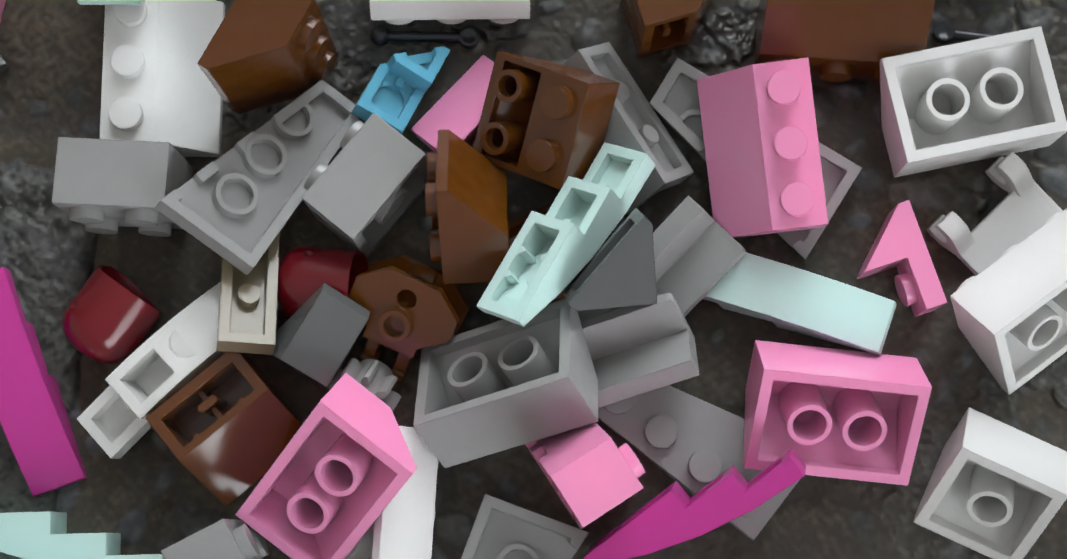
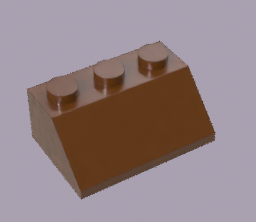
M235 0L197 64L228 107L241 114L299 97L313 87L317 81H326L336 64L337 55L334 53L336 47L315 0Z
M760 0L756 15L754 64L809 57L810 73L820 74V79L844 82L851 80L852 76L871 77L875 84L880 85V60L882 58L925 50L935 0Z

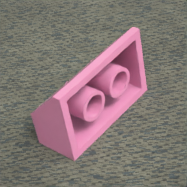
M809 57L752 64L698 79L697 88L713 219L733 238L816 229L828 225Z
M755 340L745 389L744 469L764 470L790 449H793L806 466L805 475L908 486L932 389L918 359L914 357L887 354L877 355L869 352Z
M345 373L320 400L235 515L291 559H345L417 469L391 407Z

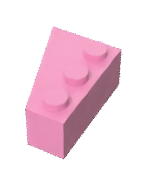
M596 422L525 444L579 529H582L644 488L638 478L646 472L633 450L627 443L617 448L612 438Z

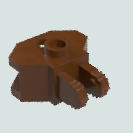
M405 254L372 262L367 272L356 276L349 294L351 300L370 311L363 334L368 340L360 362L365 359L379 361L384 346L399 352L391 371L398 378L396 384L402 386L416 354L422 348L450 342L463 326L470 305L457 283L443 284L442 271ZM415 277H422L427 282H423Z

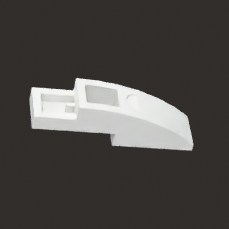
M220 282L169 320L128 356L105 379L109 386L77 418L80 424L111 459H120L152 427L145 417L226 353L216 351Z

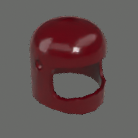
M300 247L291 250L285 255L278 268L277 304L281 313L289 319L324 283L350 298L349 294L356 276L368 270L367 257L363 252L361 253V251L321 249L315 247Z
M99 265L66 308L62 318V330L69 342L87 357L100 363L114 364L125 360L135 351L163 313L122 272L111 266Z

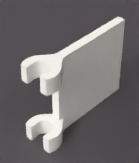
M1010 152L1005 158L1000 156L985 171L995 184L1009 193L971 232L965 222L953 211L949 212L946 216L944 214L940 215L926 229L941 246L955 254L975 276L1000 259L1001 255L1010 246L1020 244L1040 229L1050 216L1063 211L1034 181L1026 164L1014 152Z

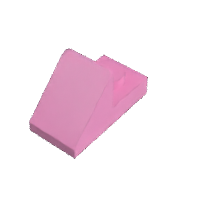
M907 200L898 203L888 213L857 275V279L896 267L899 273L894 278L896 291L902 304L905 307L910 305L914 317L935 311L948 302L911 203Z

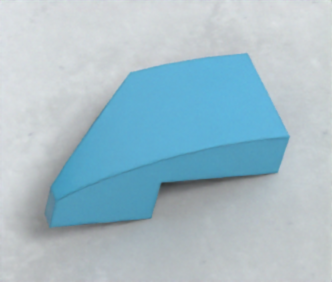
M440 46L427 53L407 56L406 52L393 54L387 63L380 64L375 70L351 113L365 122L375 113L402 134L424 93L433 83L450 50L445 46Z

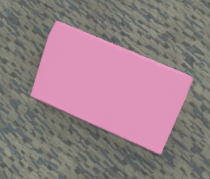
M482 55L411 128V131L433 152H437L438 130L449 129L469 145L475 140L494 62L486 56Z

